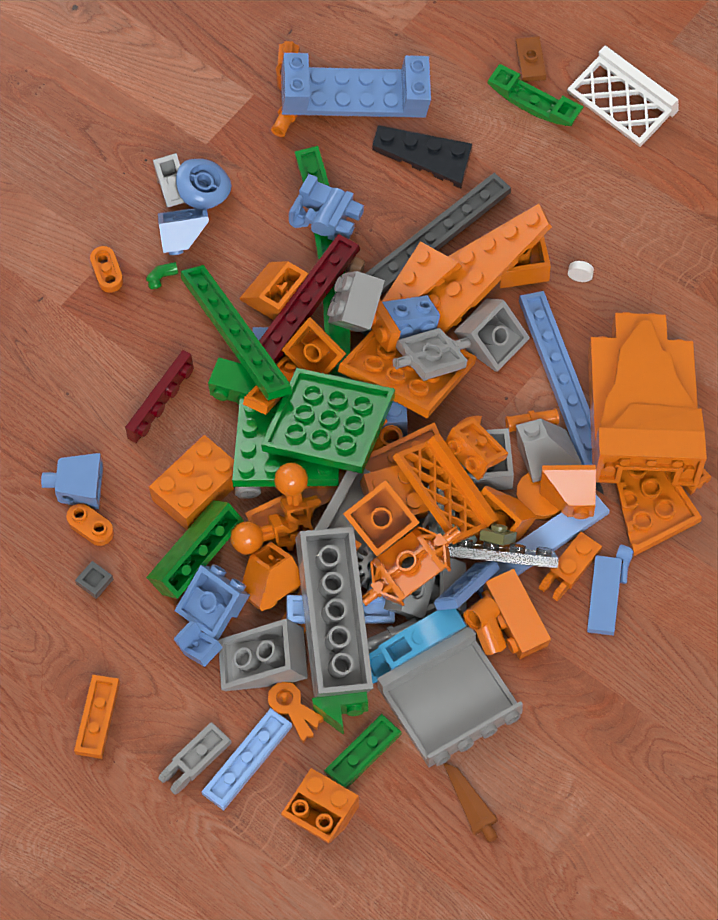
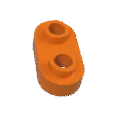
M107 246L95 248L91 252L90 260L99 287L109 293L118 291L123 285V277L114 251Z
M75 504L67 511L66 518L70 528L92 544L103 546L113 539L114 530L111 522L89 506ZM78 513L84 514L81 518L75 517ZM98 527L104 528L101 532H96L95 530Z

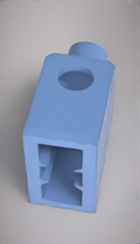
M95 453L58 459L57 473H42V488H55V494L60 503L69 505L85 504L92 509H99L103 475L101 454Z

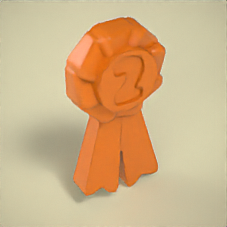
M278 682L269 690V707L280 715H289L301 742L304 743L307 738H313L314 734L307 723L315 730H318V724L323 722L324 718L301 704L300 690L291 682Z

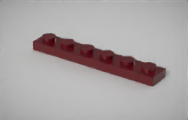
M338 234L261 337L259 342L275 363L284 354L282 349L305 321L312 316L335 285L337 279L341 277L358 254L360 247L357 243Z

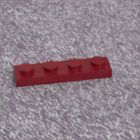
M185 350L181 351L125 426L129 440L137 443L141 437H145L148 434L153 420L162 415L165 404L170 398L176 396L182 381L190 377L194 369L190 353Z

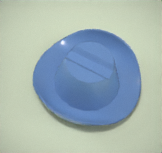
M189 159L184 161L178 168L176 175L177 189L182 200L191 207L210 209L219 205L228 197L231 191V180L226 172L215 162L207 159Z

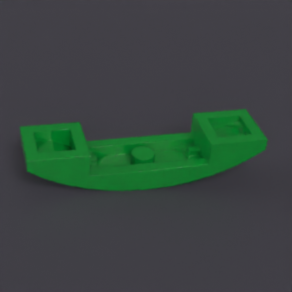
M502 64L498 65L487 82L498 94L515 106L551 123L572 126L584 107L564 96L559 100L520 80L519 73Z

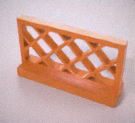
M436 434L428 441L400 451L393 456V459L443 531L447 533L453 528L452 524L459 527L462 536L452 542L453 545L471 536H479L481 529L490 528L492 524L499 520L440 434ZM405 458L413 461L414 467L410 466ZM421 466L429 470V475L421 471ZM421 480L429 484V489L422 484ZM436 488L444 491V496L436 493ZM436 502L444 505V511L438 507ZM452 510L459 513V518L452 515Z

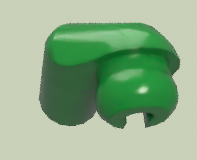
M176 262L156 266L146 276L148 287L150 289L160 288L161 278L178 274Z

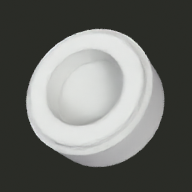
M574 261L569 265L568 276L575 281L588 282L593 277L594 268L587 262Z

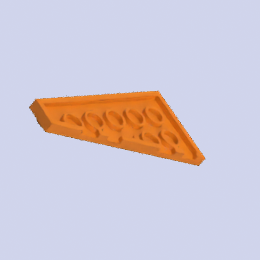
M540 204L535 205L448 256L460 263L462 267L456 272L453 270L444 278V283L439 287L435 286L426 294L440 314L437 328H440L446 334L453 325L457 326L463 320L461 317L471 307H475L500 282L501 276L510 267L513 268L518 263L517 259L527 249L531 250L552 228Z
M623 470L620 482L615 483L630 546L633 550V557L700 523L702 520V516L683 488L679 485L671 484V471Z

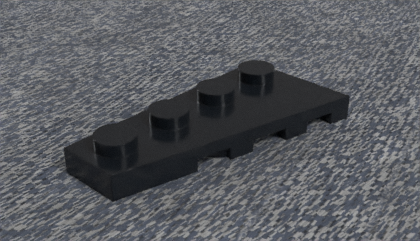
M378 125L372 150L398 162H407L412 165V168L419 171L423 169L434 174L435 178L442 181L446 179L453 182L454 186L461 189L472 152V143Z

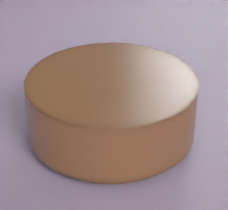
M356 257L349 272L358 271L362 273L365 260Z

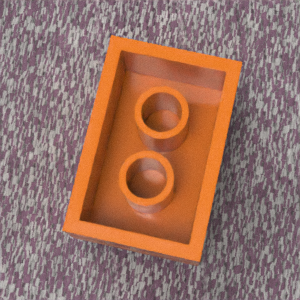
M203 435L149 486L151 498L187 530L213 500L222 501L234 490L232 483L234 459L206 435Z

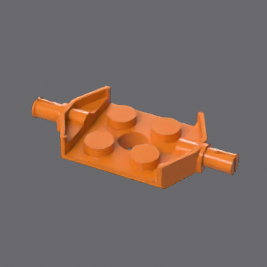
M418 526L372 560L370 563L372 588L362 595L364 605L367 606L376 598L382 596L404 606L405 604L402 600L445 568L451 571L448 546L459 536H462L457 527L454 526L442 536L441 533L436 534ZM407 557L414 558V563L411 567L402 568L404 559Z

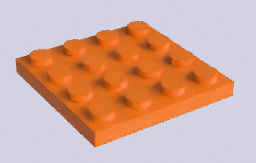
M372 330L340 363L338 372L356 381L394 388L395 402L428 418L475 365L477 356L462 349L460 350L461 353L468 360L466 368L423 381L411 366L395 369L393 359L402 357L401 353L397 349L393 352H386L382 344L377 341L376 335Z

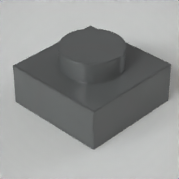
M92 561L76 578L75 582L76 585L97 599L114 579L110 573Z

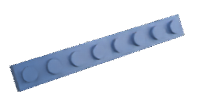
M544 291L520 295L519 304L574 448L582 465H592L590 409Z

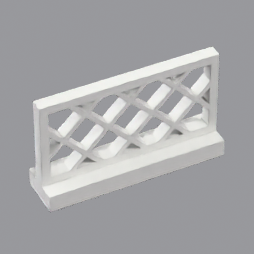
M604 46L599 51V57L567 89L571 96L639 147L648 140L669 116L673 117L679 111L678 99L607 46ZM601 66L607 70L608 77L593 78V72ZM621 81L626 84V90L611 91V82ZM608 82L609 92L594 93V84ZM591 84V94H580L576 91L581 85ZM626 96V106L613 107L612 97ZM629 96H642L644 104L630 105ZM609 98L610 107L599 108L595 105V99ZM658 108L663 112L659 118L648 119L647 109ZM645 109V119L631 120L630 111ZM628 111V121L618 122L613 118V112ZM646 125V131L639 138L632 133L631 126Z

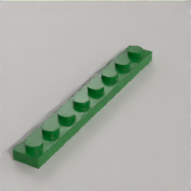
M200 265L182 270L181 280L265 398L269 401L291 394L292 385L206 267Z

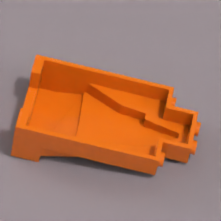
M630 312L615 313L612 324V338L605 336L591 337L588 348L592 465H596V482L619 483L623 470L672 471V485L698 486L707 456L702 409L698 408L693 341H684L682 339L668 340L666 315L655 313L635 314Z

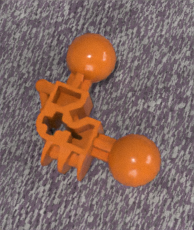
M286 463L280 466L275 473V486L277 490L286 495V498L280 499L285 517L278 513L268 515L269 525L261 527L251 521L237 524L231 532V544L236 551L243 555H251L262 547L263 542L272 540L280 548L286 546L288 552L294 549V544H296L295 538L300 531L313 530L311 519L313 518L316 506L321 504V500L317 495L307 498L302 496L301 493L305 490L308 483V475L302 466L296 463Z

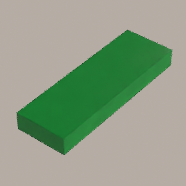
M381 714L324 770V773L331 780L348 788L402 735L401 731Z

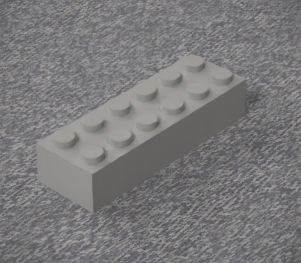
M354 527L300 531L295 540L314 698L366 691L369 693L373 689Z

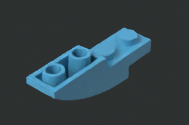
M458 609L438 610L379 645V648L369 653L373 684L377 683V678L465 628L467 624Z

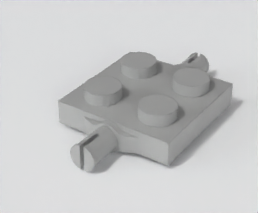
M440 328L406 337L397 341L396 349L401 353L402 357L394 358L393 366L395 369L411 366L423 381L466 368L468 360L460 350L469 348L471 343L468 337L456 341L452 340Z

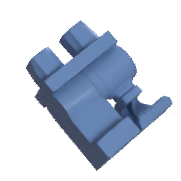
M308 174L299 190L297 199L289 211V223L294 228L307 227L311 224V230L314 233L328 236L330 240H334L338 234L350 239L355 223L346 219L350 217L359 221L364 212V205L353 200L354 193L329 187L318 182V177ZM303 207L309 208L307 213Z

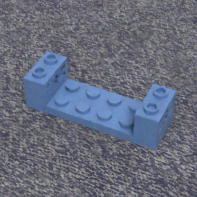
M284 53L281 68L282 115L426 118L431 102L429 56H405L401 69L309 67L308 53Z

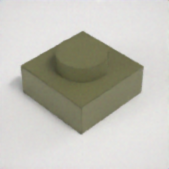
M492 524L490 528L481 529L479 540L503 546L515 543L517 532L507 530L506 525Z

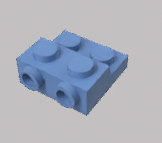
M215 564L211 567L200 565L174 611L189 622H195L205 634L219 640L231 617L237 618L250 594L244 591L246 588L245 584L234 578L231 581L226 578L225 574L227 572L223 568Z

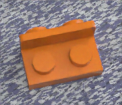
M474 418L453 427L445 441L458 461L477 480L484 477L488 468L504 461L508 455V452Z

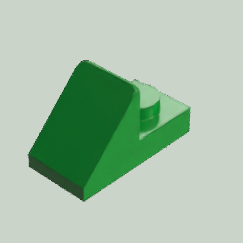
M367 691L312 698L313 710L323 716L324 721L341 734H344L342 714L359 716L363 712L369 711Z

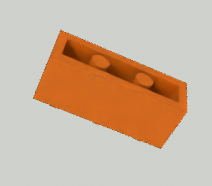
M511 569L485 582L482 597L488 596L492 598L499 606L500 614L497 617L500 629H504L508 637L506 643L511 653H516L520 660L548 647L551 638L515 569Z

